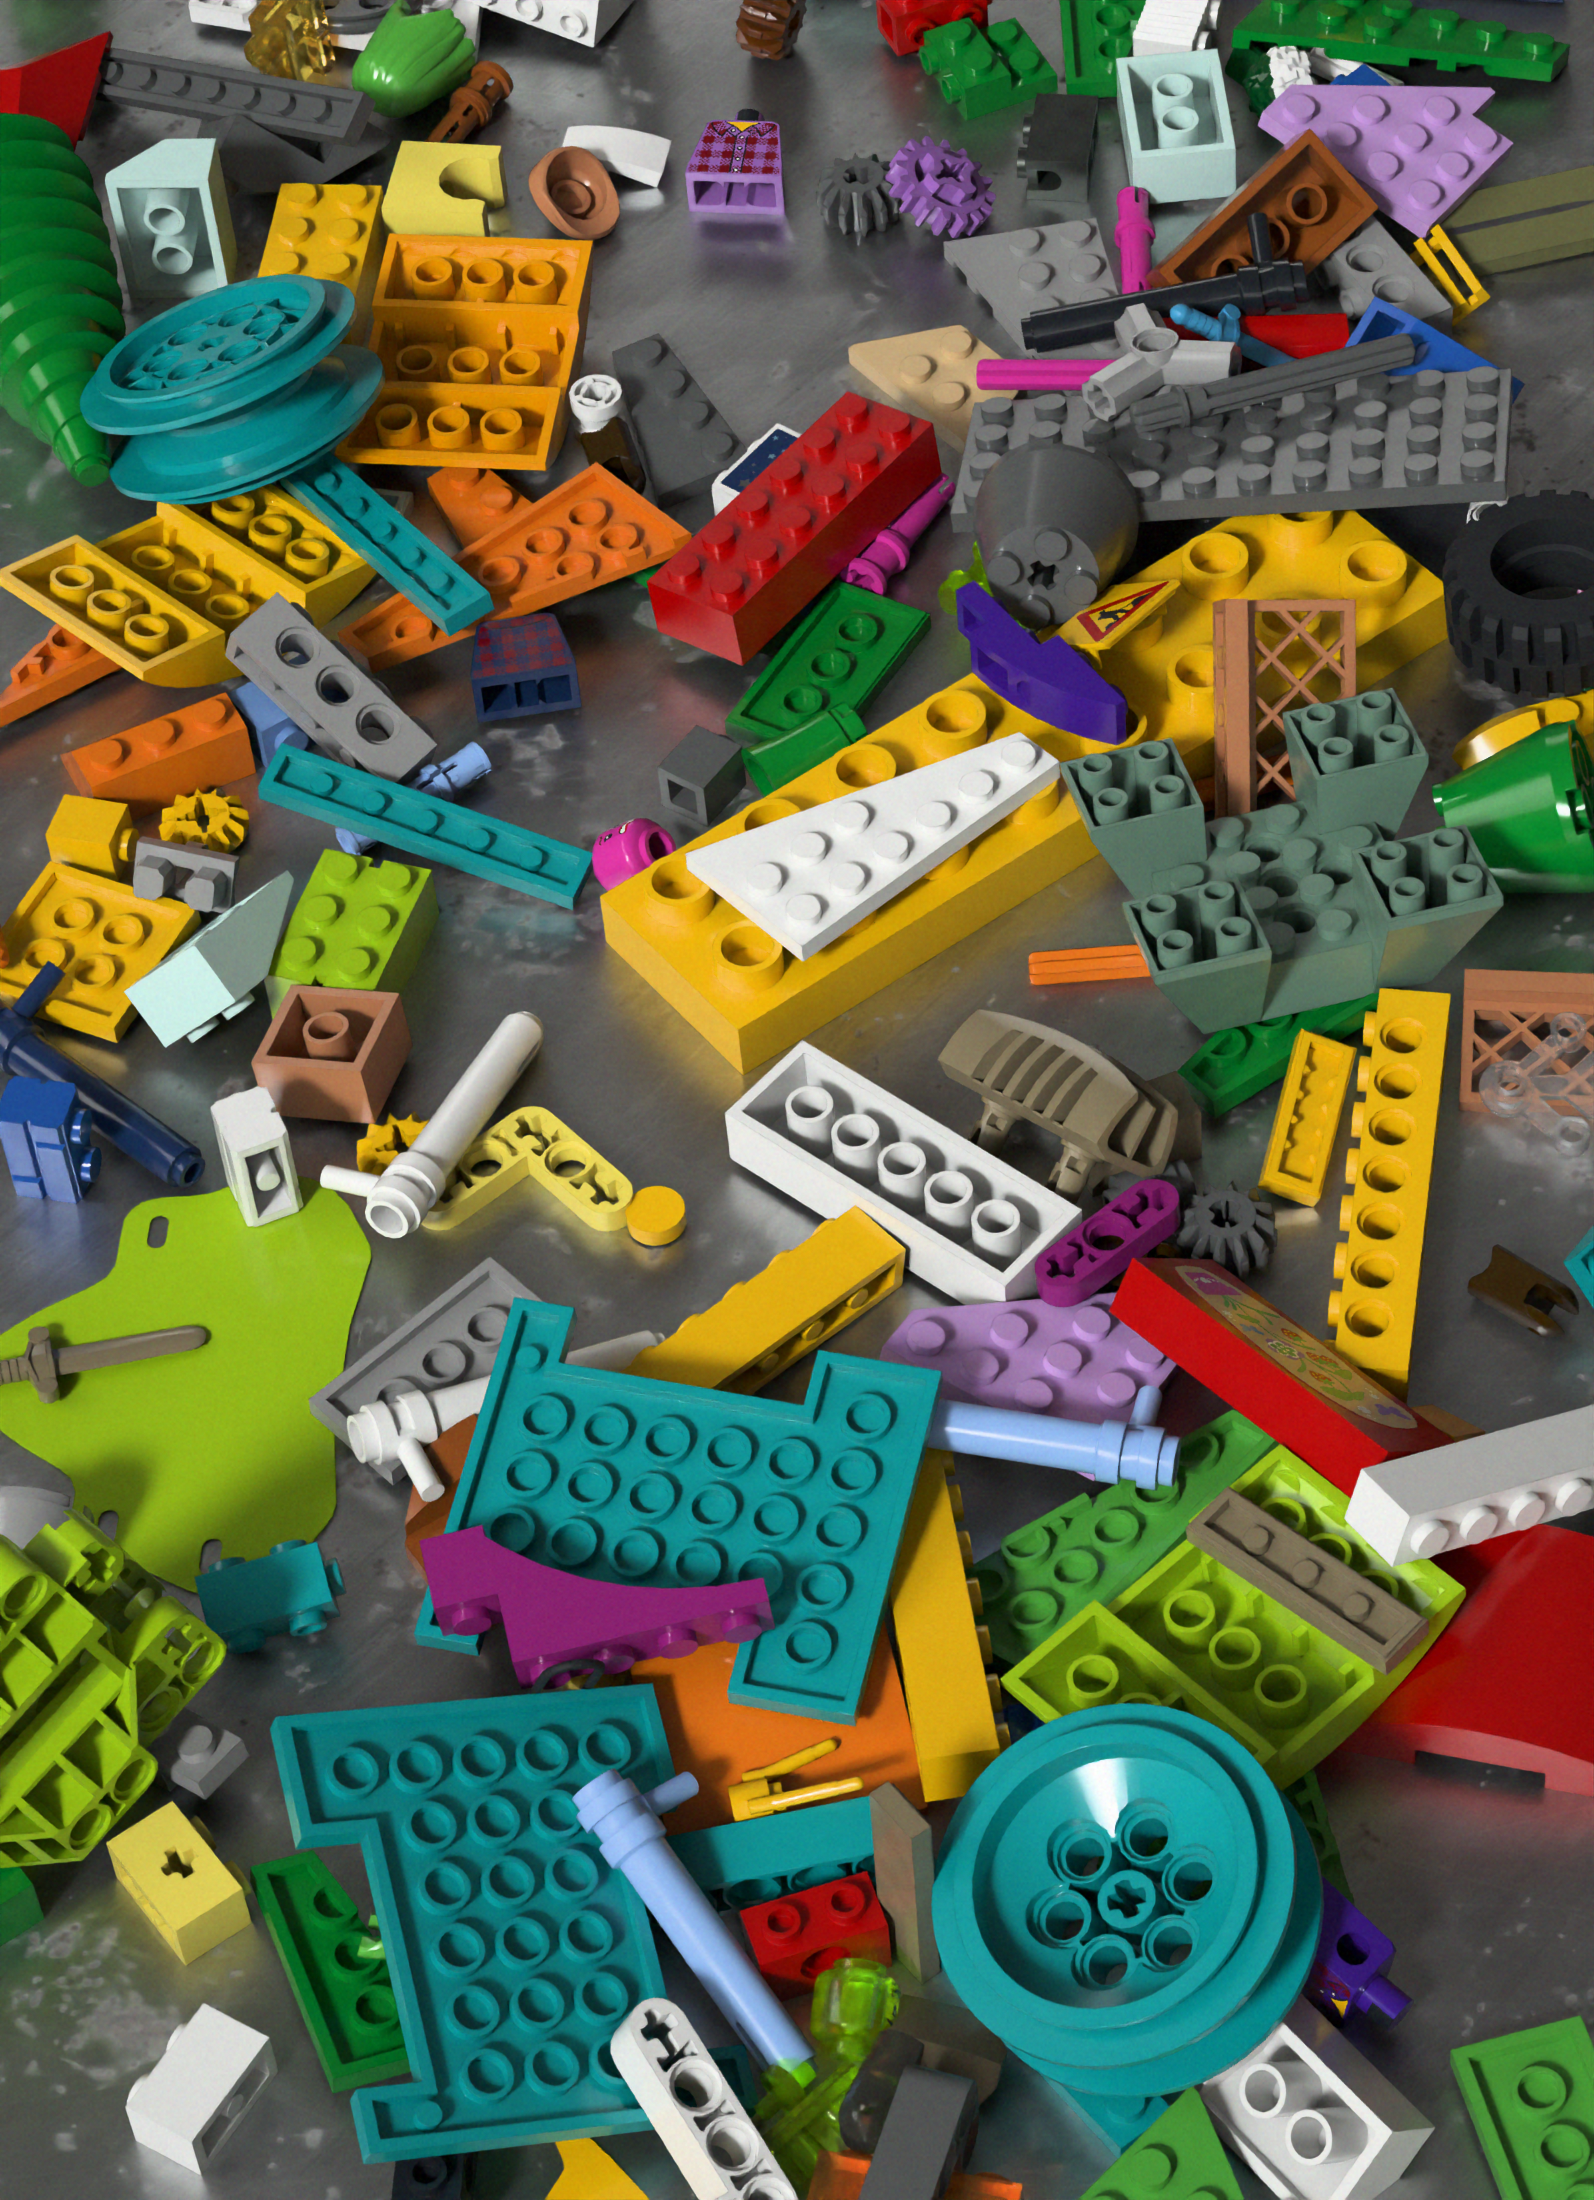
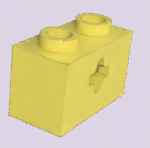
M173 1801L106 1842L117 1879L185 1966L252 1923L245 1897L252 1892L244 1874L232 1860L225 1864L219 1860L213 1852L216 1850L214 1839L204 1823L197 1816L188 1821Z

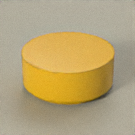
M650 1186L634 1193L630 1206L625 1210L627 1228L630 1235L638 1242L646 1245L659 1246L674 1241L683 1233L687 1223L683 1198L675 1190L665 1186Z

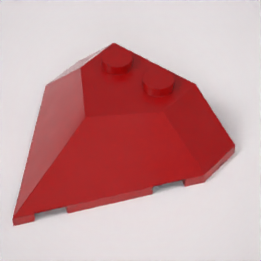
M111 31L1 68L0 113L27 114L43 118L59 126L68 135L75 152L77 142L83 141L102 78L99 72L103 53H109L113 41Z

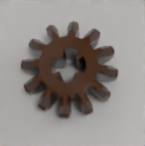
M744 0L743 4L739 6L740 15L736 21L738 28L736 40L740 44L741 49L749 51L751 55L765 60L770 58L778 61L780 58L786 57L791 51L792 44L797 42L798 33L803 27L802 21L807 11L805 6L806 0Z

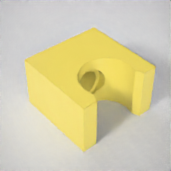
M402 140L381 207L386 240H388L389 233L490 237L486 207H504L508 197L502 146Z

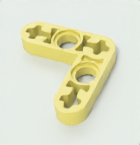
M528 1106L512 1112L474 1139L446 1178L444 1193L436 1204L428 1210L427 1216L421 1224L432 1230L451 1229L461 1224L529 1174L587 1225L598 1231H617L627 1226L625 1210L630 1206L634 1194L632 1184L628 1178L553 1113L543 1107ZM541 1133H542V1138H543V1144H544V1147L546 1148V1150L544 1151V1153H543L542 1143L535 1138L536 1136L540 1135ZM483 1160H494L502 1165L496 1173L488 1176H480L471 1172L472 1167ZM574 1160L585 1165V1168L575 1176H560L554 1172V1169L565 1161ZM595 1185L597 1188V1194H599L606 1201H603L599 1204L597 1203L596 1191L593 1188ZM449 1198L451 1199L449 1202L445 1204L442 1202L448 1200ZM618 1199V1203L613 1205L611 1204V1202Z

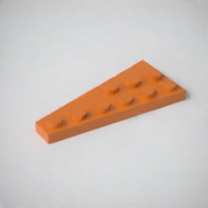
M595 462L451 557L455 563L490 593L495 609L449 637L404 595L398 592L339 631L337 635L340 643L349 651L351 656L373 674L472 636L476 633V626L482 622L521 617L669 560L692 539V535L688 530L599 463Z

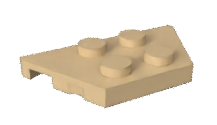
M961 324L857 343L848 347L849 363L913 416L932 422L935 434L962 456L974 403L984 402L994 397L1023 400L1028 393V390H981L978 388L976 382L978 362L982 359L1003 358Z

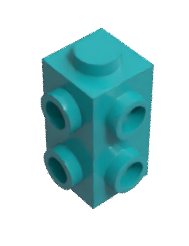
M297 1539L273 1546L269 1550V1556L248 1562L243 1557H232L213 1563L208 1567L209 1573L194 1577L206 1625L224 1640L226 1649H229L231 1654H242L257 1650L266 1644L267 1637L290 1631L292 1636H305L325 1629L328 1626L327 1620L341 1616L336 1597L347 1594L337 1558L326 1560L318 1542L307 1544L305 1540Z

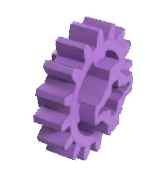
M924 136L920 144L914 139H910L904 148L900 147L888 165L891 169L885 176L888 182L894 184L889 191L890 197L899 198L903 201L899 208L902 213L910 212L916 217L915 225L918 227L925 222L931 224L934 235L939 236L943 229H947L953 239H957L962 231L971 236L978 227H982L993 211L991 205L996 199V194L988 190L993 183L992 179L980 176L978 173L983 165L980 162H971L966 157L967 151L962 148L955 153L950 150V144L945 139H943L939 146H935L929 136Z

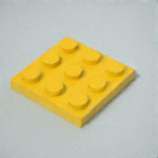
M49 861L2 927L10 960L5 969L0 968V999L13 1007L47 961H50L66 973V975L35 1014V1017L118 1043L139 1013L124 991L191 938L201 923L199 911L190 909L186 903L164 896L157 897L155 901L135 897L133 893L134 887Z

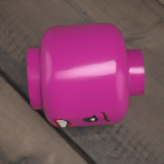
M648 818L629 820L607 829L597 837L592 852L594 874L600 884L609 891L646 869L656 860L676 851V844L672 836L658 823Z

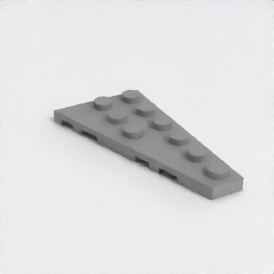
M1096 218L1072 220L1065 223L1022 228L1015 231L943 242L944 258L953 268L958 266L966 275L967 285L975 295L981 294L993 308L995 319L1029 359L1118 360L1125 355L1117 338L1043 353H1037L1036 348L1026 350L1021 319L1030 317L1031 311L1119 295ZM1062 390L1067 397L1083 396L1082 390Z

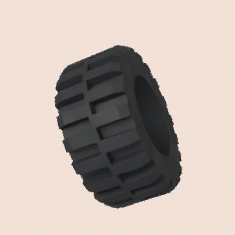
M1556 489L1540 490V495L1526 497L1525 493L1509 497L1507 504L1499 507L1496 503L1489 506L1479 514L1478 521L1472 518L1459 531L1458 538L1453 540L1445 555L1446 564L1443 566V589L1446 625L1449 642L1455 647L1456 656L1467 668H1473V673L1491 685L1494 681H1497L1503 691L1517 695L1520 690L1531 692L1534 698H1549V693L1563 692L1565 697L1580 695L1584 688L1591 686L1594 688V500L1590 499L1587 492L1571 490L1570 495L1557 494ZM1547 587H1569L1583 591L1571 597L1555 600H1538L1521 596L1530 591Z

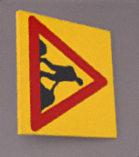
M1178 579L1110 585L1097 596L1088 608L1075 614L1042 643L1059 635L1075 652H1083L1090 660L1094 670H1101L1103 667L1098 650L1110 649L1146 617L1167 614L1165 601L1176 593L1175 588L1181 583Z

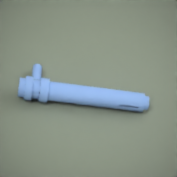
M1144 1386L1138 1392L1129 1423L1105 1419L1103 1424H1096L939 1398L927 1447L1094 1474L1096 1481L1117 1485L1120 1484L1121 1479L1136 1481L1137 1488L1157 1491L1159 1485L1173 1487L1175 1484L1181 1454V1437L1167 1435L1166 1428L1155 1427L1163 1395L1154 1386Z
M613 1768L601 1774L585 1785L572 1798V1801L580 1811L576 1818L588 1834L595 1832L603 1843L599 1851L612 1869L620 1868L773 2086L781 2084L787 2093L793 2091L820 2070L813 2060L817 2056V2052L664 1838L667 1829L658 1816L697 1795L699 1786L696 1778L689 1772H682L642 1795L630 1778L623 1780L616 1769Z

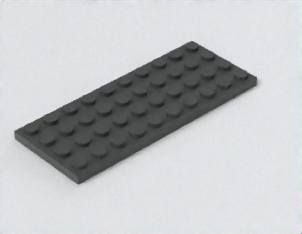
M1481 366L1465 372L1442 373L1437 370H1423L1414 375L1387 376L1375 373L1192 420L1187 428L1182 429L1176 424L1144 433L1135 431L1130 420V409L1107 422L1094 415L1093 410L1084 401L1083 396L1064 397L1060 394H1046L1037 399L1010 400L1006 397H994L984 402H976L973 406L951 509L953 533L974 532V503L989 468L1001 456L1013 448L1042 439H1054V444L1075 446L1092 453L1097 449L1111 458L1128 476L1134 487L1140 508L1139 522L1504 501L1507 497L1513 400L1512 369H1496L1490 366Z

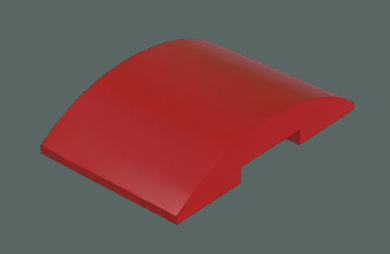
M1538 1524L1526 1530H1517L1484 1540L1478 1544L1466 1545L1427 1558L1465 1587L1466 1597L1440 1635L1406 1678L1336 1750L1415 1764L1418 1750L1543 1773L1545 1774L1544 1788L1594 1797V1536L1560 1527Z

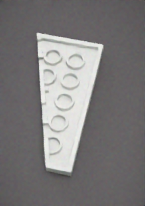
M1021 732L688 852L685 854L687 870L804 962L1060 778V761Z

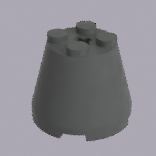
M1054 439L1032 441L1013 448L1001 456L985 474L973 509L974 535L993 596L998 597L1004 603L1008 612L1029 629H1040L1046 625L1067 622L1079 611L1088 608L1128 563L1137 541L1140 508L1137 494L1128 476L1111 458L1097 449L1092 453L1075 446L1054 444Z

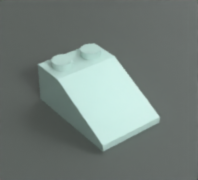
M288 870L217 916L124 991L165 1048L184 1035L187 1036L191 1043L195 1042L220 1023L215 1015L221 1012L225 1019L228 1020L255 1000L249 991L268 976L294 878Z

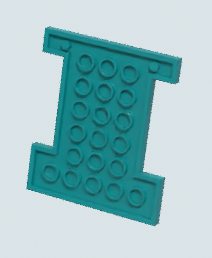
M514 1297L444 1534L483 1525L487 1538L541 1565L582 1578L625 1586L689 1588L719 1586L764 1578L775 1629L762 1631L755 1639L739 1644L727 1689L729 1703L856 1727L943 1386L942 1371L818 1350L804 1405L566 1364V1357L578 1320L575 1307ZM428 1585L414 1631L417 1645L480 1656L487 1630L472 1636H460L457 1634L443 1636L433 1609Z
M653 1683L275 1716L270 1727V1733L295 1849L361 1844L413 2078V2083L356 2089L353 2093L350 2104L363 2165L655 2130L616 2067L611 2055V2040L615 2031L636 2006L650 1998L668 2000L645 1904L620 1868L612 1869L599 1851L603 1843L595 1832L588 1834L576 1818L580 1811L572 1801L574 1795L585 1785L613 1768L618 1771L623 1780L630 1778L642 1795L676 1776ZM679 1805L665 1813H675ZM651 2036V2037L647 2038L646 2040L649 2041V2040H651V2039H653V2038H652V2036ZM745 2045L708 2048L707 2051L749 2118H753L760 2108V2103ZM668 2064L663 2071L667 2072L672 2065ZM674 2087L677 2097L683 2104L697 2108L695 2098L688 2090L682 2087Z

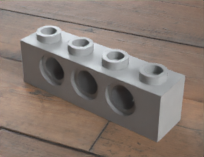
M1373 215L1369 216L1313 269L1321 287L1325 290L1329 289L1340 301L1344 313L1347 314L1350 320H1356L1359 323L1376 296L1420 319L1452 339L1453 307Z
M276 592L230 633L225 656L336 762L403 786L419 776L420 769L431 764L438 744L434 741V736L429 727L418 717L407 716L394 703L391 692L381 681L376 678L369 679L354 665L351 654L341 643L336 640L329 641L314 627L312 617L300 604L296 602L289 603L282 595ZM290 651L298 652L308 662L302 665H294L287 662L282 654ZM329 689L338 690L346 696L347 701L333 703L327 700L322 692ZM368 727L378 728L385 733L388 739L384 741L370 740L363 734L362 730Z

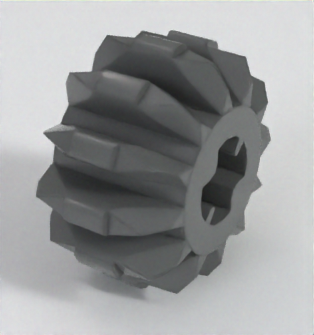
M855 153L853 158L847 161L835 158L833 167L822 169L816 198L817 207L820 208V214L826 220L828 228L840 227L844 236L849 235L853 231H861L865 237L868 230L875 229L885 232L887 222H894L899 219V208L902 205V199L890 197L889 191L894 184L888 182L885 178L891 169L888 166L890 164L889 161L879 162L876 154L866 159L859 158Z
M1232 1180L1226 1190L1218 1191L1207 1182L1203 1196L1187 1194L1186 1201L1183 1204V1211H1180L1181 1223L1174 1232L1175 1237H1177V1246L1185 1253L1187 1259H1213L1243 1283H1245L1249 1275V1269L1265 1271L1266 1264L1269 1261V1254H1273L1274 1248L1277 1247L1278 1230L1275 1228V1213L1272 1210L1271 1203L1261 1202L1256 1188L1240 1193Z

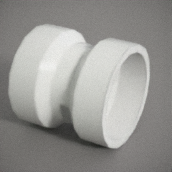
M594 374L577 380L571 386L569 397L572 412L575 414L573 418L576 440L581 445L580 438L582 433L600 430L613 417H619L625 421V415L621 409L623 406L621 385L616 379L608 375Z

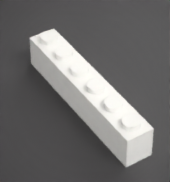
M1594 1404L1362 1468L1344 1519L1391 1567L1593 1509Z

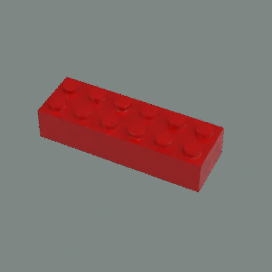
M847 391L647 581L658 631L744 666L872 542L882 530L942 474L933 423Z

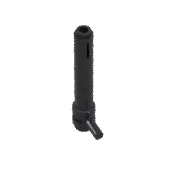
M1254 213L1246 219L1254 264L1238 266L1235 273L1031 311L1030 317L1021 319L1026 350L1036 348L1037 353L1116 339L1114 322L1121 318L1126 307L1144 303L1152 311H1158L1161 318H1171L1170 310L1176 304L1188 305L1190 309L1194 308L1211 317H1218V314L1226 304L1235 305L1240 310L1241 315L1244 314L1245 316L1266 315L1265 310L1281 307V312L1297 310V304L1310 302L1303 261L1289 262L1288 257L1275 259L1268 217L1265 213Z

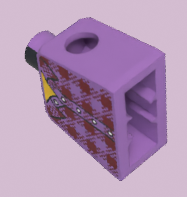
M749 108L737 112L734 120H712L708 122L685 171L689 212L785 215L784 174L779 124L773 121H765L760 112Z

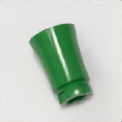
M840 702L830 710H821L802 723L768 740L742 749L741 755L753 783L764 798L831 758L839 750L866 737L868 731L857 713L846 702Z

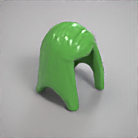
M397 0L390 7L365 49L358 55L352 71L351 85L354 91L364 92L376 101L372 111L389 118L412 115L435 100L448 95L470 78V69L476 65L475 57L472 56L476 49L472 39L464 36L466 28L460 19L454 17V13L450 8L409 15L411 7L404 0Z

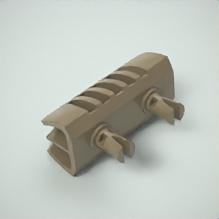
M977 1009L957 1029L938 1057V1061L947 1077L983 1095L980 1101L985 1103L983 1107L985 1110L980 1120L977 1119L967 1139L968 1141L998 1158L1009 1137L1008 1132L1012 1124H1015L1017 1119L1024 1121L1025 1118L1061 1137L1059 1143L1064 1145L1062 1150L1064 1153L1060 1161L1056 1162L1044 1187L1077 1206L1076 1203L1089 1179L1087 1176L1092 1166L1095 1167L1097 1162L1103 1164L1106 1161L1142 1178L1163 1173L1176 1134L1178 1110L1157 1089L1138 1074L1099 1049L1054 1028L1028 1019L1001 1012Z

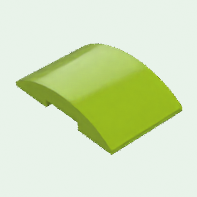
M1279 1444L1229 1487L1428 1619L1429 1633L1387 1676L1186 1539L1106 1607L1094 1599L1001 1677V1686L1044 1723L1076 1711L1120 1703L1151 1704L1190 1713L1217 1726L1244 1746L1281 1791L1305 1775L1335 1750L1388 1698L1420 1661L1466 1597V1589L1427 1558L1391 1567L1344 1519L1351 1498L1287 1448ZM1206 1505L1201 1511H1199L1195 1516H1193L1188 1522L1190 1523L1192 1520H1194L1208 1505Z

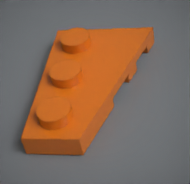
M444 467L427 478L429 494L451 534L455 535L462 550L533 504L489 468Z

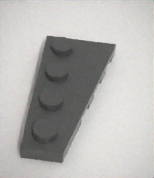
M659 333L612 351L614 369L618 382L621 385L627 410L632 418L634 433L643 453L645 468L654 488L658 509L664 510L711 491L712 484L722 471L728 470L747 452L745 446Z

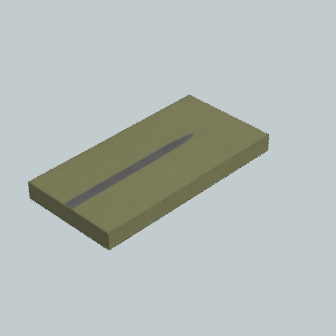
M1594 165L1475 190L1439 226L1448 235L1476 277L1594 252ZM1451 262V264H1452V266H1453V268H1454V270H1455V272H1456V274H1457V276H1458V278H1459V281L1464 280L1463 277L1461 276V274L1458 272V270H1457L1456 267L1454 266V264Z

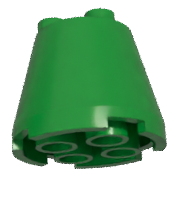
M1575 719L1548 724L1449 779L1432 784V794L1436 810L1440 817H1444L1446 824L1436 827V830L1465 824L1501 893L1594 892V761L1586 739Z

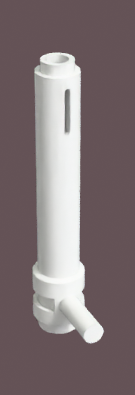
M526 1011L509 1014L504 1018L407 1152L398 1154L381 1176L328 1164L321 1173V1186L331 1190L367 1197L366 1219L372 1228L385 1237L401 1238L406 1233L415 1231L426 1218L428 1210L436 1204L444 1193L446 1187L445 1180L542 1047L544 1042V1026L541 1020L534 1014Z
M643 1330L568 1352L565 1363L619 1373L631 1364L641 1350L651 1345L657 1346L666 1339L660 1332L652 1334L649 1330ZM491 1375L426 1394L421 1390H414L396 1395L394 1403L388 1405L383 1401L362 1405L359 1413L350 1415L347 1419L348 1436L357 1459L361 1463L374 1461L377 1465L400 1459L422 1500L426 1502L437 1500L443 1495L445 1488L423 1447L437 1440L438 1435L470 1415L475 1414L477 1418L479 1417Z

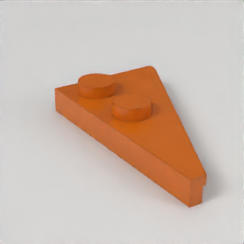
M56 623L48 631V636L45 640L35 644L10 670L13 682L0 694V728L61 697L71 695L79 688L109 673L119 671L123 667Z

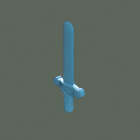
M1176 304L1170 310V317L1177 325H1184L1185 329L1209 341L1235 342L1236 346L1241 348V355L1266 367L1298 360L1240 332L1239 318L1241 312L1233 304H1226L1218 314L1217 319L1194 308L1190 309L1185 304Z

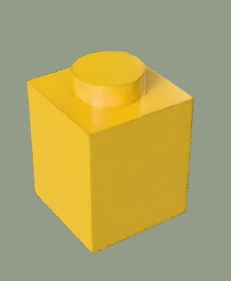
M64 794L45 834L53 862L116 882L119 881L127 862H132L135 859L137 841L140 839L138 830L133 828L128 804Z

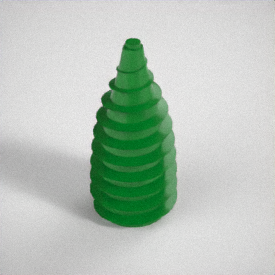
M0 113V407L4 408L15 422L30 429L40 441L52 446L55 456L65 464L69 473L76 481L87 487L97 486L107 480L109 477V465H112L109 434L100 432L86 423L80 411L79 403L85 386L96 373L103 358L126 336V325L121 314L123 295L117 281V262L113 252L110 250L111 239L108 227L103 221L101 202L94 191V182L90 170L83 160L74 153V147L68 135L59 126L43 118L27 114Z

